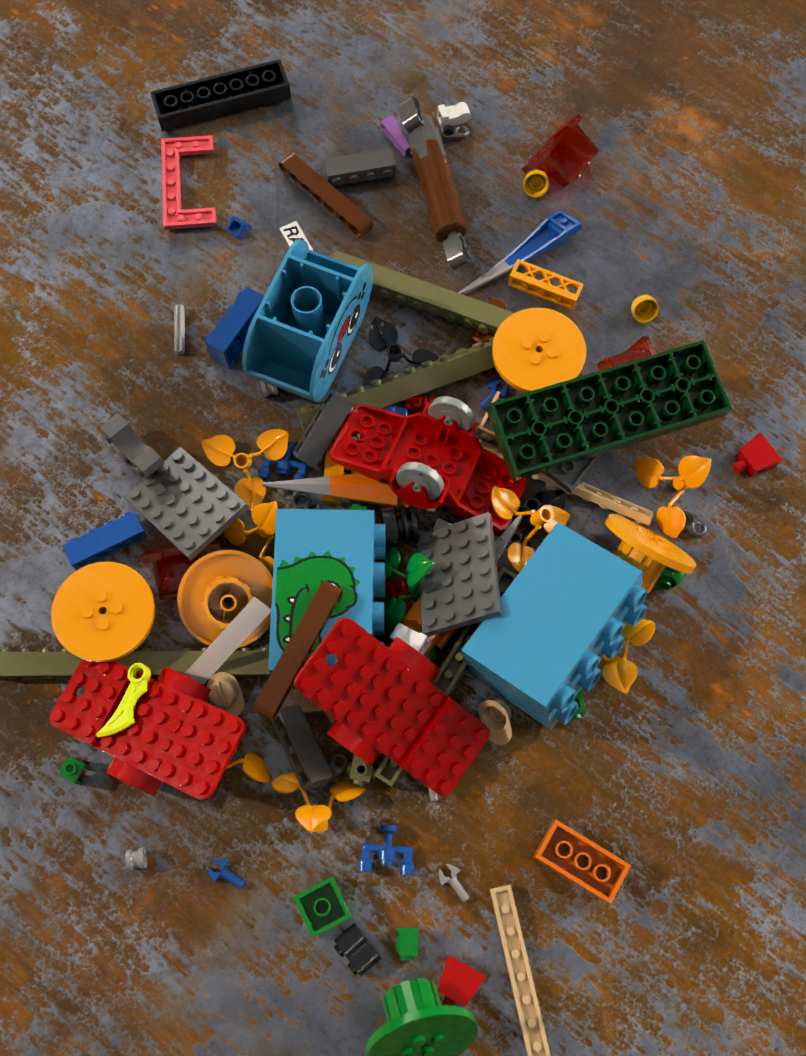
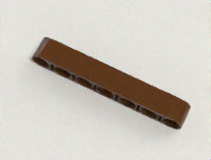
M290 153L279 162V168L288 178L354 235L361 238L373 228L372 220L296 154Z
M325 580L320 584L254 705V711L272 720L275 719L294 685L296 675L307 661L339 602L343 589Z

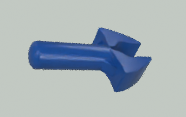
M501 380L494 381L488 385L491 393L480 404L481 409L485 410L492 402L497 392L496 388L500 385ZM507 385L502 390H498L501 392V399L505 398Z
M212 860L219 864L222 872H214V870L207 867L208 873L214 882H217L218 878L223 877L239 889L245 884V881L227 870L226 865L229 863L227 860Z

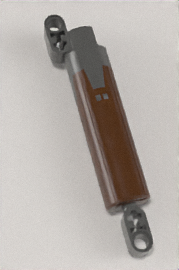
M411 96L398 105L404 128L410 133L408 141L435 238L443 243L447 261L450 267L456 270L470 262L466 242L463 238L467 233L466 221L440 131L434 126L432 117L422 113L418 100Z

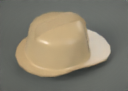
M218 672L212 675L207 683V687L211 689L209 693L211 704L238 716L243 711L245 704L238 681L232 674L227 672Z
M500 698L483 701L479 705L478 712L481 722L489 728L490 735L488 739L496 745L507 744L512 737L511 709Z

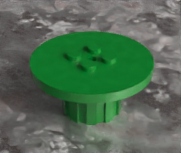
M425 978L406 980L390 988L386 996H383L382 1002L388 1023L380 1027L369 1038L365 1047L366 1056H458L474 1042L478 1034V1027L474 1015L469 1010L458 1006L441 1004L436 984L432 980L428 981Z

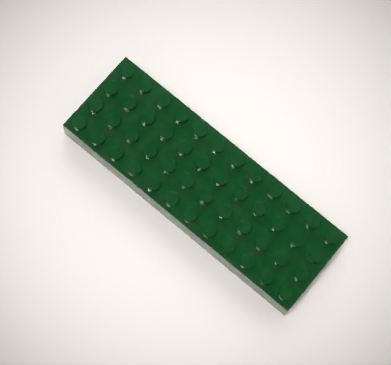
M702 340L490 403L487 413L513 482L724 417L732 410V407L707 345Z

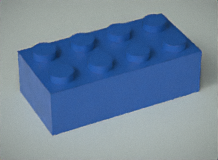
M247 286L238 293L236 301L227 308L224 317L218 320L216 328L206 337L205 344L211 360L230 369L243 351L249 326L264 298L262 294Z

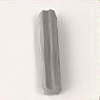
M182 304L174 306V351L177 355L185 353V308Z

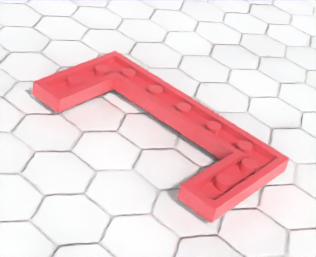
M212 135L161 139L164 230L217 226L215 207L181 210L180 156L214 154Z

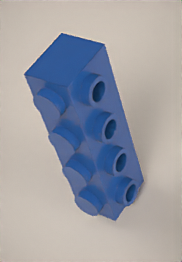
M134 511L123 514L121 518L115 521H108L98 529H91L79 538H72L62 546L71 566L77 571L148 536Z

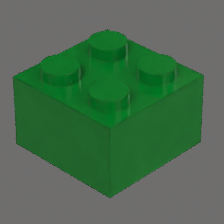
M333 876L293 897L312 938L352 917Z

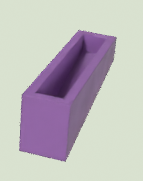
M391 115L382 120L381 129L404 157L409 155L410 145L393 116Z

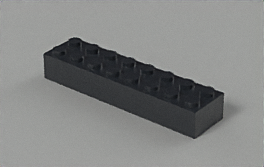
M281 59L150 92L162 132L291 99L290 85Z

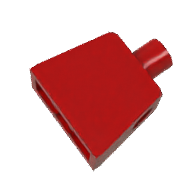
M760 432L735 455L737 462L732 465V469L736 474L745 471L749 477H753L776 468L782 459Z
M447 955L437 987V991L444 995L441 1004L455 1006L458 1003L465 1007L486 976L454 957Z

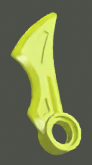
M135 663L129 668L127 674L131 682L113 716L96 733L97 737L116 734L135 723L134 707L138 699L147 692L148 681L151 677L149 667L142 663ZM143 669L142 677L136 679L137 671Z

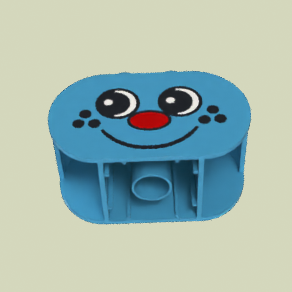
M296 240L288 249L249 326L242 355V366L245 375L314 402L322 400L330 389L364 317L373 284L372 265L364 263L359 268L309 250L305 240Z

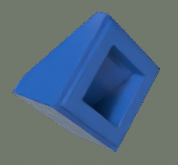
M232 215L225 231L239 240L249 230L251 225L241 218Z

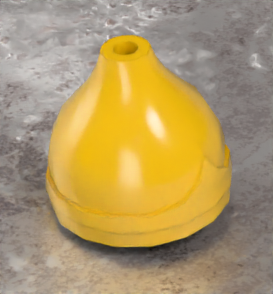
M532 170L525 176L523 180L525 193L528 196L537 198L547 192L549 179L544 171Z
M649 295L636 297L631 305L633 318L639 323L652 321L659 312L658 302Z

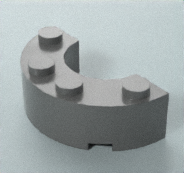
M118 413L100 427L105 433L102 435L109 444L113 443L122 453L121 459L127 465L129 463L132 464L130 468L137 476L139 475L141 478L145 477L147 479L165 464L151 446L148 447Z

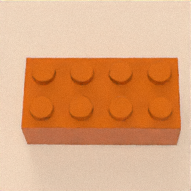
M558 820L552 821L533 856V859L606 904H612L631 867L627 862Z

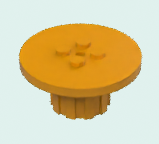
M529 308L512 314L499 326L493 340L492 358L499 375L509 385L526 393L577 378L585 363L586 344L579 328L565 315L546 308Z
M609 514L605 521L606 526L622 539L614 555L642 571V588L647 590L648 593L652 590L666 566L687 574H691L695 569L696 563L687 553L656 532L617 514Z
M219 550L204 555L189 567L178 589V611L184 626L197 640L210 646L254 597L271 608L273 577L262 562L245 552ZM231 597L232 600L231 602L226 603L224 601V598ZM271 612L238 648L254 642L266 632L271 625Z
M116 562L93 563L75 571L58 589L51 610L53 630L63 647L75 656L91 662L114 661L133 652L146 639L155 618V600L147 582L134 569Z

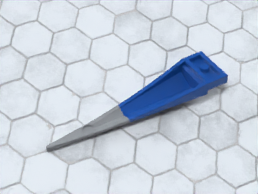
M562 210L552 214L503 260L458 293L465 295L513 270L517 259L528 262L568 241L569 236L582 230V224Z

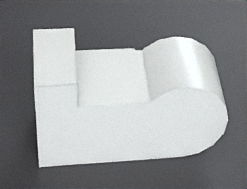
M460 102L448 107L439 105L437 118L441 127L444 125L455 126L467 122L471 118V114L467 104Z
M400 623L397 624L389 637L392 641L396 637L400 638L422 655L426 653L431 645L427 635L421 632L418 633Z

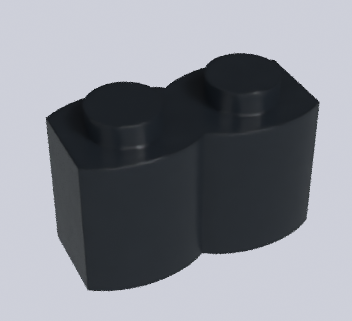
M356 923L352 924L334 940L336 943L334 946L335 950L341 957L345 955L350 963L347 966L354 975L358 973L360 976L364 975L382 959Z

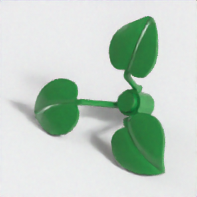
M394 547L387 548L386 559L381 560V562L385 563V579H389L394 572L396 575L407 580L408 590L412 594L399 596L398 599L392 597L388 601L384 610V621L391 633L398 623L401 624L405 616L406 604L403 599H416L417 595L420 596V581L434 564L432 560L423 554L415 553L407 563V574L405 575L396 569L401 562V556Z

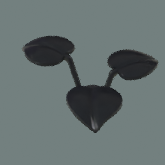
M375 317L370 325L369 341L376 350L387 348L388 363L385 371L379 366L369 368L364 375V386L369 385L375 379H386L389 375L387 372L391 363L398 362L401 358L411 363V367L417 368L422 366L423 362L429 360L433 362L439 360V357L429 350L418 349L413 352L412 360H410L405 353H402L400 345L395 344L398 339L396 327L390 322Z
M562 490L539 492L534 498H528L524 505L521 504L517 512L520 510L522 512L537 511L544 505H551L564 510L566 492ZM524 515L528 519L531 518V515ZM529 522L528 535L532 532L533 525L531 522ZM530 538L525 546L531 547L535 553L543 541L539 538L532 540Z

